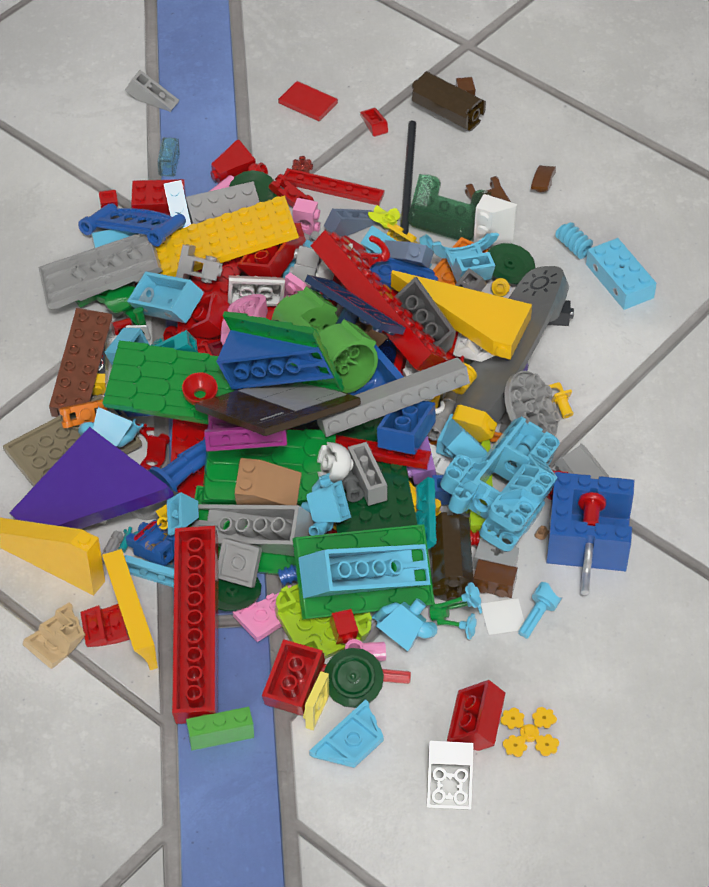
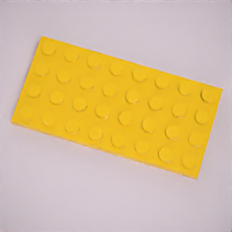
M285 195L176 230L166 238L164 243L155 246L162 272L158 274L176 277L182 245L196 246L195 256L205 259L206 255L217 257V260L222 263L299 238ZM195 261L193 270L203 269L204 263Z

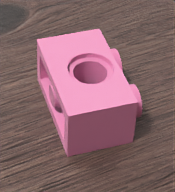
M297 198L293 207L294 223H301L303 232L311 235L313 231L319 232L320 222H318V219L320 217V210L318 209V202Z

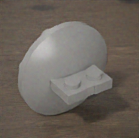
M520 371L508 379L505 386V405L507 411L504 413L500 426L502 433H504L513 420L522 416L526 419V423L532 422L542 428L543 433L547 431L554 436L557 434L558 421H560L561 417L557 411L556 403L551 401L553 398L551 387L546 385L538 374Z

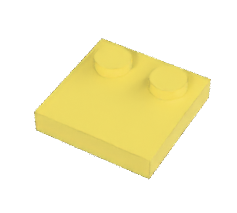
M322 671L307 699L303 715L306 728L313 731L329 698V674Z

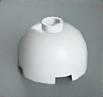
M327 442V445L321 446L317 463H321V472H317L318 476L330 473L329 478L331 482L343 480L353 468V460L349 451L337 443Z

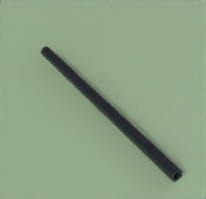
M413 120L408 122L400 225L404 229L403 233L406 235L409 232L417 125Z

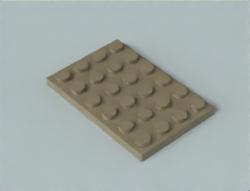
M100 394L91 399L90 402L102 400L104 397ZM108 408L109 412L119 416L114 409ZM70 413L71 419L76 418L75 413ZM60 415L4 444L3 450L34 487L81 436L78 432L80 425L62 428L61 422L63 418ZM136 435L124 447L117 448L128 454L141 447L142 441Z

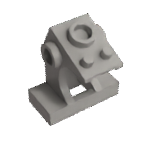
M190 244L182 245L176 277L189 280L190 275L201 277L203 282L212 283V280L216 281L217 277L221 276L222 264L217 260V257L206 255V259L194 255L196 246ZM195 261L204 263L202 273L193 270Z

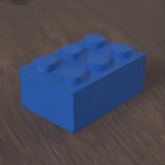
M422 401L386 414L377 427L378 447L415 455L436 422L435 403Z

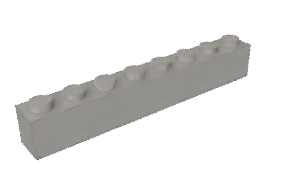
M457 357L354 395L361 399L359 406L317 419L318 427L327 437L470 384L467 367Z

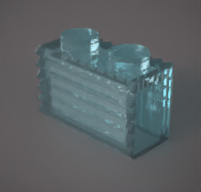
M162 138L157 160L158 174L160 176H176L175 173L180 155L179 139Z

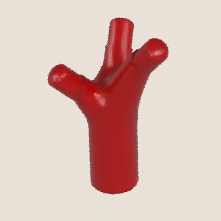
M145 423L139 433L148 442L147 431H154V427H147Z

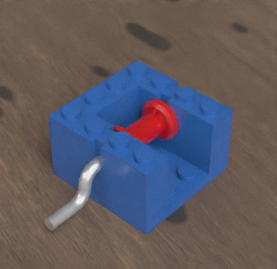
M555 472L558 478L553 486L546 564L583 567L581 594L588 595L591 568L627 571L632 540V527L629 526L635 480L599 476L598 479H591V475Z

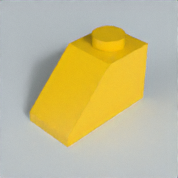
M457 405L452 417L478 442L492 439L498 425L486 412L464 405Z

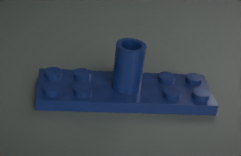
M307 274L305 282L311 285L310 288L312 290L322 292L324 298L334 300L343 306L336 324H341L343 319L356 324L359 319L362 323L372 325V329L376 332L382 333L384 331L390 335H395V333L403 335L406 329L404 326L330 279Z

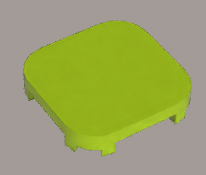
M298 584L290 588L285 586L280 590L275 602V613L290 641L323 650L325 659L337 654L341 650H345L346 644H336L330 625L331 617L302 620ZM370 612L353 614L359 630L356 639L361 642L366 640L371 630L372 617Z

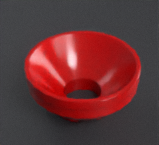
M202 372L189 375L182 385L185 399L194 405L197 402L216 397L218 391L216 380L211 375ZM197 391L206 393L203 398H197L194 394Z

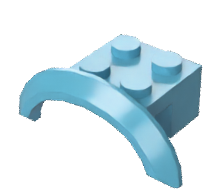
M487 233L478 242L457 248L444 247L440 241L433 243L432 249L438 257L447 259L456 282L460 280L468 268L476 272L484 280H489L492 278L495 263L490 252L482 253V251L490 247L497 240L499 234Z

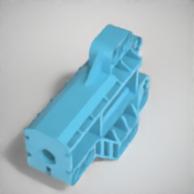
M522 416L512 421L485 457L470 458L462 454L457 455L446 468L440 482L441 487L452 494L449 501V509L456 514H461L464 511L467 512L470 509L485 518L486 520L479 531L480 536L503 551H511L521 537L530 529L545 505L544 499L552 490L558 478L549 467L560 444L558 438L547 431L543 433V429L532 422L526 423V419ZM493 472L509 481L502 492L486 484V481ZM479 499L484 500L487 505H483ZM502 539H508L511 544L504 543Z

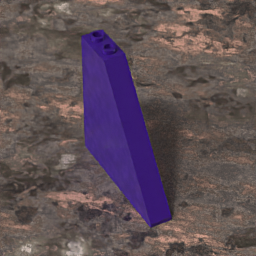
M89 427L9 514L14 520L82 529L170 499L174 496V493L164 482Z

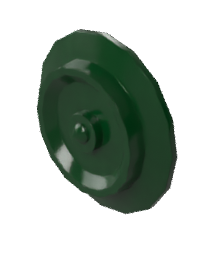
M255 170L242 172L235 176L229 185L231 187L254 182L259 202H266L277 197L269 189V185L274 180L264 172Z
M501 243L487 251L490 252L495 263L492 276L496 279H506L509 284H518L526 273L536 268L531 254L521 246L512 243Z
M256 577L255 587L252 588L218 578V609L222 611H237L255 603L261 595L262 588L258 577Z
M348 648L339 651L330 658L324 670L325 673L329 674V696L333 701L344 707L357 708L365 699L369 703L377 698L383 687L384 674L381 664L373 654L364 649Z

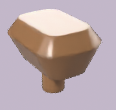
M542 525L537 529L534 536L544 540L549 530L546 526Z

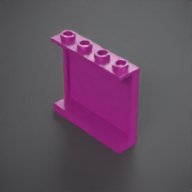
M208 415V429L205 430L206 451L287 445V429L263 436Z

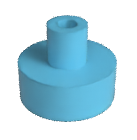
M425 234L419 238L420 244L427 245L432 249L434 242L429 235Z

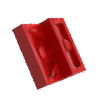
M119 604L104 609L98 605L80 612L87 647L106 646L130 640Z

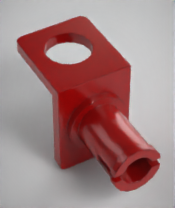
M162 433L158 437L148 436L147 456L140 463L142 467L149 470L153 466L147 463L156 462L157 465H154V467L161 468L166 461V445L170 442V437L167 434Z

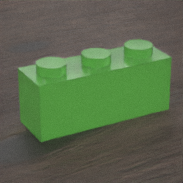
M249 707L186 719L191 751L254 738V725Z

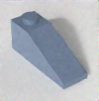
M332 208L324 227L330 233L335 232L339 236H348L376 225L378 222L369 218L368 212H373L372 210Z
M385 240L384 243L389 249L391 258L427 268L430 267L434 251L427 245Z

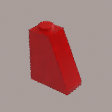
M236 140L211 163V177L218 184L230 175L235 178L240 173L247 171L250 164L256 163V159L240 140Z

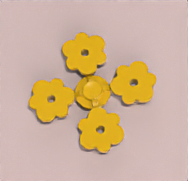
M513 707L509 711L504 710L500 720L501 724L507 725L509 729L521 728V736L510 735L509 739L503 741L506 753L520 757L523 755V751L527 750L525 741L534 742L536 740L535 749L540 751L541 755L549 756L551 753L555 754L559 746V740L552 738L550 734H546L545 737L539 736V729L537 728H550L551 724L556 723L557 717L553 715V710H546L544 707L537 708L536 712L532 714L534 725H524V714L519 713V709Z

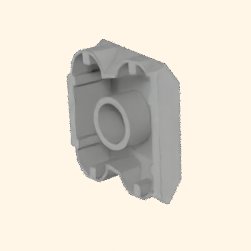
M580 444L564 456H560L556 462L559 471L591 475V479H598L599 476L609 477L583 444Z

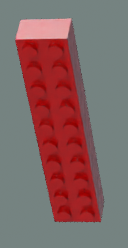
M324 230L311 244L312 249L348 291L406 328L403 335L384 333L417 371H422L449 361L444 356L446 354L445 351L434 344L435 340L429 334L424 333V327L412 319L413 314L401 306L403 303L396 296L393 297L391 295L392 290L387 285L380 282V276L375 272L372 273L370 270L371 266L365 260L359 258L360 253L349 246L350 242L344 236L340 237L335 232L330 233Z
M215 525L175 528L172 714L176 724H185L186 719L218 713V534Z

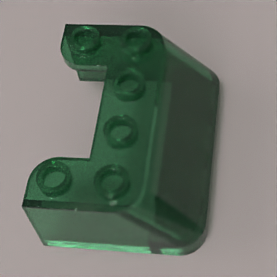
M419 174L408 215L409 224L412 227L459 240L463 237L469 241L473 240L476 206L484 194L491 196L492 192L477 190L472 195L471 203L468 204L438 195L441 187L439 178L430 174Z

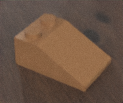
M240 458L235 488L237 505H297L302 473L263 460Z

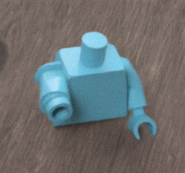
M98 407L94 423L83 422L80 424L78 432L82 435L91 427L116 447H124L134 439L144 424L142 423L140 426H137L135 424L136 419L130 421Z
M330 473L319 477L312 486V492L306 496L307 502H303L301 505L303 509L311 513L312 520L316 522L309 528L311 536L323 535L327 531L332 530L334 522H342L351 517L342 481L331 482L329 478Z
M416 598L411 606L406 602L402 604L395 602L383 606L371 616L372 619L377 621L376 627L407 651L413 647L417 637L431 638L437 634L438 630L434 622H426L427 619L420 614L426 607V604Z

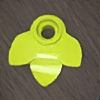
M376 205L373 212H368L371 220L380 223L386 229H390L387 227L388 223L394 226L400 219V213L397 208H392L387 212Z

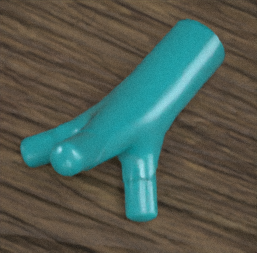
M131 526L128 527V531L127 529L123 530L124 538L118 548L119 550L122 549L123 552H126L128 548L126 536L132 533Z

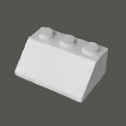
M484 194L476 206L474 243L485 237L487 233H498L497 240L487 249H491L493 246L501 243L513 244L517 204Z
M229 275L228 303L232 304L244 296L262 294L266 296L267 306H277L284 298L285 279Z

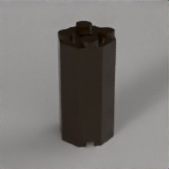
M425 71L412 84V101L469 131H472L479 125L481 121L479 117L484 115L486 111L485 100L428 71Z
M441 512L436 515L437 541L430 548L432 586L435 596L443 601H449L461 597L462 594L466 593L465 587L468 586V583H474L469 518L462 514L453 512V515H447V512Z

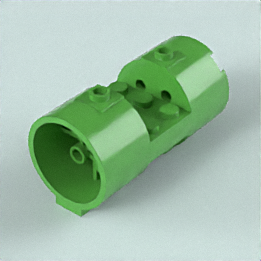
M306 286L303 291H297V294L290 297L287 295L275 308L272 320L291 322L293 325L309 326L316 329L322 344L328 351L329 358L335 365L336 372L342 378L343 392L350 393L363 387L372 378L377 368L378 355L374 348L377 342L359 326L343 319L341 324H336L338 317L335 312L338 308L328 299L324 298L321 293Z

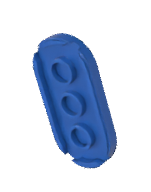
M391 257L386 262H376L370 268L372 273L375 272L380 276V282L391 289H394L391 287L392 270L438 281V277L433 270Z

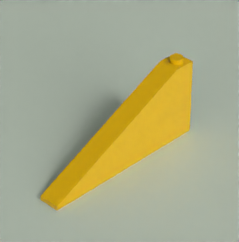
M392 270L391 287L400 292L414 277H417L456 331L490 354L511 360L531 320L532 304Z
M0 518L1 549L93 596L105 583L98 537L82 529Z

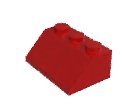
M490 680L458 690L447 742L473 743V750L476 751L494 746L506 693Z

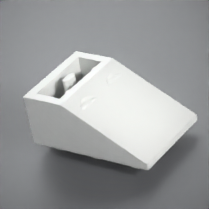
M430 741L427 807L471 809L473 743Z

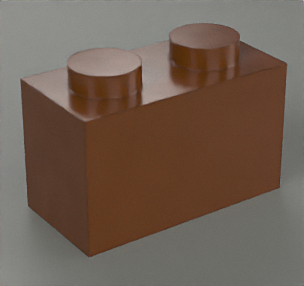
M478 559L473 577L474 585L479 589L480 593L512 598L518 567Z

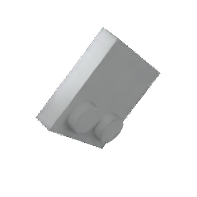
M223 538L218 560V578L251 588L255 587L262 547Z

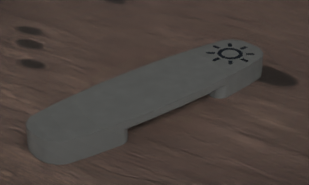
M537 267L526 273L508 299L532 304L531 320L511 360L493 356L482 362L472 361L470 366L476 371L477 378L464 394H458L455 409L457 405H464L486 412L495 422L502 418L507 411L505 405V386L508 379L513 374L523 371L548 323L559 317L565 303L569 284L560 267Z

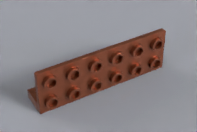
M76 308L49 404L51 416L58 417L60 415L59 409L62 407L90 402L111 325L112 314Z

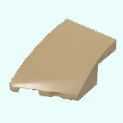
M69 602L57 609L54 617L40 624L37 632L23 640V646L50 669L63 661L84 638L85 633L79 625L77 616L75 617L72 611V604Z

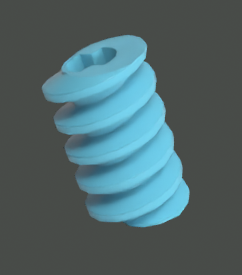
M573 222L564 224L556 230L555 237L564 243L579 259L587 256V251L592 247L593 241L587 235H584L583 231H579V228L575 227Z

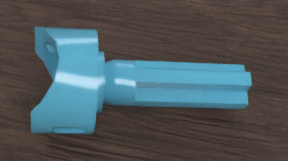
M540 582L532 594V599L536 604L518 631V634L525 639L529 638L545 611H555L563 598L558 597L553 592L549 583Z

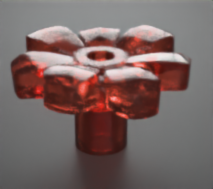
M300 156L299 160H293L292 169L309 173L313 169V164L310 159L306 160L305 156Z

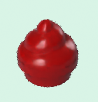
M175 326L167 327L163 333L164 340L177 335L178 328Z

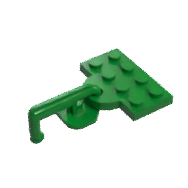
M129 283L114 290L108 289L85 300L75 301L81 308L97 300L100 303H104L113 313L123 312L134 325H146L143 307L133 310L132 306L127 302L136 288L129 286Z

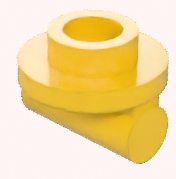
M498 278L493 281L491 288L495 295L504 296L510 291V285L506 279Z

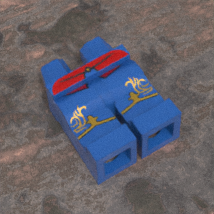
M156 520L149 524L142 522L138 527L137 535L130 533L126 536L127 545L133 548L135 556H140L162 566L167 565L174 558L175 534L168 535V528H159L162 524L157 525Z

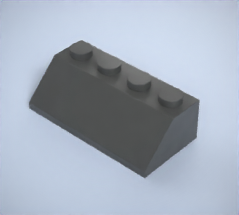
M414 277L396 297L403 303L401 306L413 314L412 319L424 327V333L429 334L435 340L434 344L441 347L446 353L452 348L456 331L419 279Z

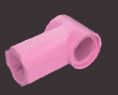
M352 639L345 645V649H364L373 654L378 661L386 660L385 642L362 643L357 639Z

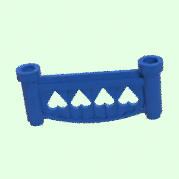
M111 203L105 205L91 216L82 218L78 222V226L85 235H91L96 231L97 227L145 234L152 245L159 246L165 242L169 235L185 224L186 217L181 213L172 217L152 210L117 208L115 204ZM127 218H133L132 220L125 221ZM155 222H160V224L152 225Z

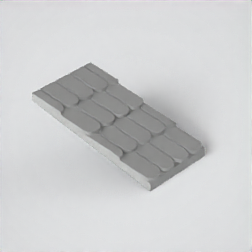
M135 234L38 267L46 305L50 309H58L74 301L85 300L108 289L114 290L133 281L139 282L145 271L157 274L162 272L156 248L148 241L145 234Z

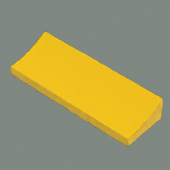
M120 549L102 554L133 649L146 660L150 670L157 669L154 642L123 551Z

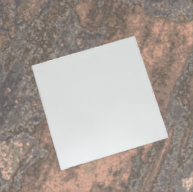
M518 598L481 603L489 635L519 631L524 623Z

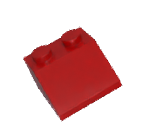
M216 292L202 297L193 310L191 317L183 324L182 332L187 330L192 336L208 339L221 335L224 311L228 312L230 304Z

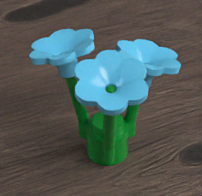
M472 582L468 583V586L465 587L466 593L462 594L461 597L430 606L432 621H437L438 625H451L465 629L467 639H471L475 634L477 624L475 614L471 613L467 621L460 622L449 621L446 618L450 616L449 609L463 606H473L478 608L480 614L482 613L480 592Z

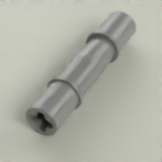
M452 390L448 391L444 399H442L445 403V409L441 413L436 414V422L427 435L431 440H438L450 414L455 412L458 394Z

